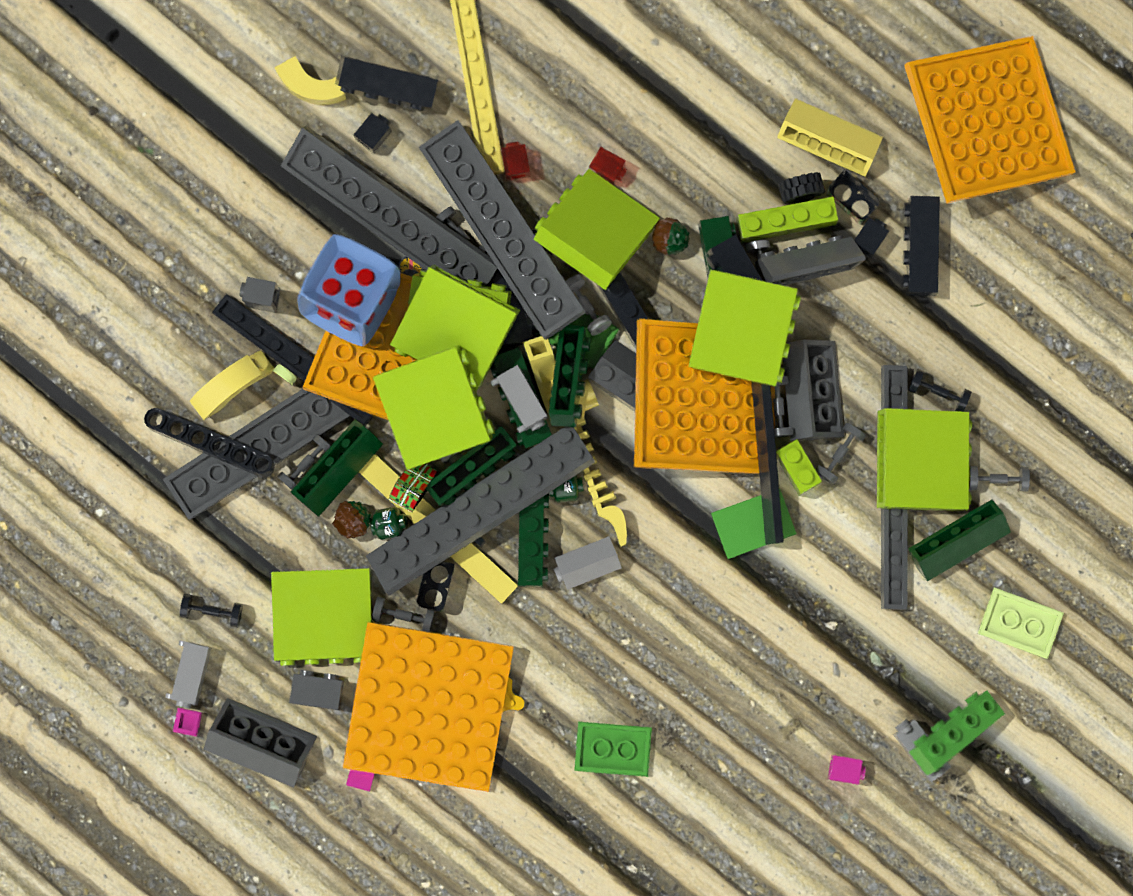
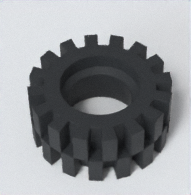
M820 172L802 174L801 176L786 179V181L778 184L784 204L806 201L825 193Z

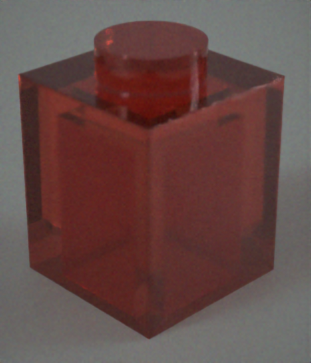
M520 142L507 143L506 147L501 148L506 180L530 177L525 144L520 145Z
M603 147L599 148L589 166V169L612 185H615L617 180L621 182L628 170L625 168L626 160Z

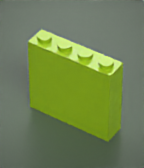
M588 169L583 176L578 174L571 184L573 187L571 190L567 188L559 199L561 202L559 204L555 202L547 213L549 216L547 218L542 217L535 227L538 231L533 240L606 290L650 236L660 218L594 171Z
M433 264L428 268L390 345L395 347L394 351L404 357L410 355L417 360L459 345L460 349H464L467 353L469 363L466 365L469 374L473 372L478 386L475 387V390L477 391L481 388L520 310Z
M710 270L688 367L775 387L777 382H782L784 368L780 366L782 358L787 359L790 344L786 343L787 334L793 333L795 320L791 319L793 309L798 310L801 296L796 295L798 289Z
M459 345L382 372L373 377L407 470L488 442L493 438L492 434L495 433L493 424L490 419L486 420L483 412L486 410L482 396L478 397L475 387L478 386L473 372L469 374L466 365L469 363L467 353L464 349L461 350Z
M891 408L877 411V508L938 511L969 510L972 500L971 492L969 491V457L972 453V446L969 443L972 421L969 418V412Z
M371 569L271 572L274 661H280V666L295 665L296 660H305V665L319 664V660L329 659V664H341L347 658H354V663H361L367 622H373Z

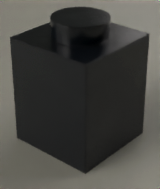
M371 112L353 134L354 138L374 154L392 133L390 126H388L390 122L381 114L376 116Z
M869 218L854 239L863 254L869 258L873 257L889 233V230L886 229L887 225L877 218L874 220Z

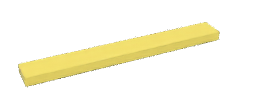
M450 0L475 145L494 174H502L505 172L475 0Z
M376 454L359 471L387 499L396 481L399 479V476ZM423 498L413 512L392 502L414 524L436 511ZM472 543L450 556L501 604L518 587L516 583Z

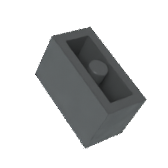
M247 277L246 283L242 282L240 297H242V301L248 308L276 313L281 289L276 282Z
M300 670V675L293 674L289 703L340 710L344 681L339 680V675L325 673L324 678L314 677L315 672Z

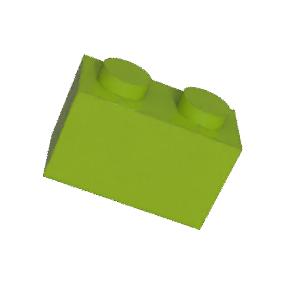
M798 440L776 451L777 460L798 496L822 482Z

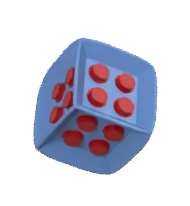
M334 234L320 251L302 284L297 298L299 312L313 324L355 345L365 346L374 336L395 298L400 285V270L383 255L347 237Z

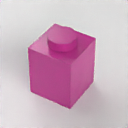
M831 755L828 780L859 785V780H864L866 766L862 765L863 760Z

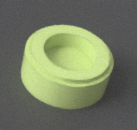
M277 364L273 370L274 373L290 385H293L297 380V376L281 364Z

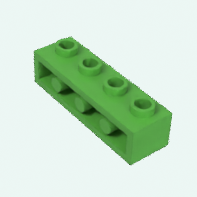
M987 690L981 694L977 692L971 694L965 699L967 704L963 708L960 706L954 708L948 713L950 718L946 722L940 720L930 728L933 731L930 735L926 736L923 734L913 742L915 747L909 753L926 775L937 771L1005 714Z

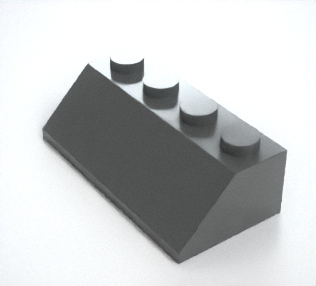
M843 235L829 238V242L823 244L818 240L807 243L806 247L798 249L797 246L783 249L784 253L775 254V251L763 253L760 255L761 258L754 264L763 282L785 286L853 270L866 259L852 237L843 239Z
M615 340L590 373L588 380L635 412L636 353Z
M799 340L787 343L790 344L787 359L782 358L784 376H788L789 384L785 385L789 427H793L794 434L790 436V440L810 441L844 437L835 341Z
M227 698L209 729L204 750L294 788L317 736Z

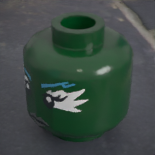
M575 475L550 491V498L554 497L557 503L578 500L579 492H584L582 477Z
M397 507L376 510L373 517L370 518L372 534L382 541L401 536L404 528L408 527L406 515L402 514Z

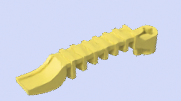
M588 379L582 381L585 382L584 396H580L579 404H582L581 419H577L576 427H574L581 440L590 437L588 431H583L581 426L586 424L584 419L585 411L599 406ZM591 443L585 445L589 452L594 450ZM592 456L593 459L595 460V463H594V464H596V463H597V460H596L595 456ZM588 467L583 470V478L588 484L587 490L592 496L593 507H596L598 516L608 520L613 525L619 545L623 547L626 545L627 531L622 510L616 506L601 507L602 504L616 499V495L612 491L598 497L597 492L608 488L605 480L594 484L593 479L602 476L599 468L590 472Z

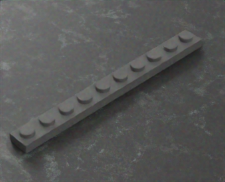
M881 366V410L885 408L907 409V366ZM881 508V609L907 610V509Z

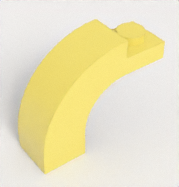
M296 56L274 67L288 91L305 102L315 105H330L346 100L344 92L340 91L341 86L335 84L336 77L330 80H317L310 77L303 70Z
M540 336L525 341L523 344L549 416L555 358L548 339L545 340Z
M261 350L251 356L246 355L211 379L191 398L190 403L202 419L205 420L221 411L241 391L270 375L274 367Z

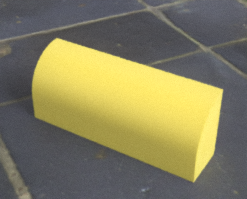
M796 98L777 136L778 139L866 177L883 139L880 135Z

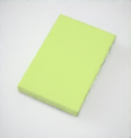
M994 587L977 634L1048 659L1064 613Z

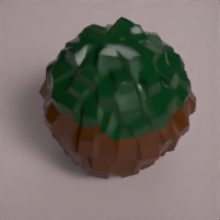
M668 217L661 219L655 225L652 234L653 247L665 256L679 254L688 248L690 232L678 219Z
M344 501L339 504L334 516L335 520L332 524L339 534L347 539L364 536L369 528L371 513L360 501Z

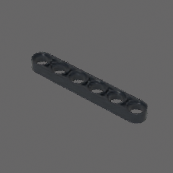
M159 408L148 410L144 416V422L151 431L263 478L270 476L274 471V462L266 453ZM156 414L161 415L162 422L157 426H152L150 424L151 417ZM177 423L183 424V431L180 434L174 435L171 433L173 425ZM198 432L204 433L205 438L200 444L193 443L192 438L194 434ZM217 442H225L226 448L223 452H214V445ZM241 450L246 451V460L237 462L235 460L236 453ZM263 459L268 460V468L265 471H258L256 468L257 463Z

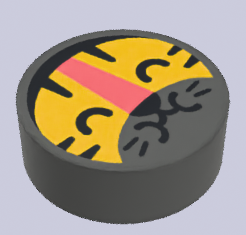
M406 256L399 263L400 273L411 277L416 273L420 274V270H423L422 267Z

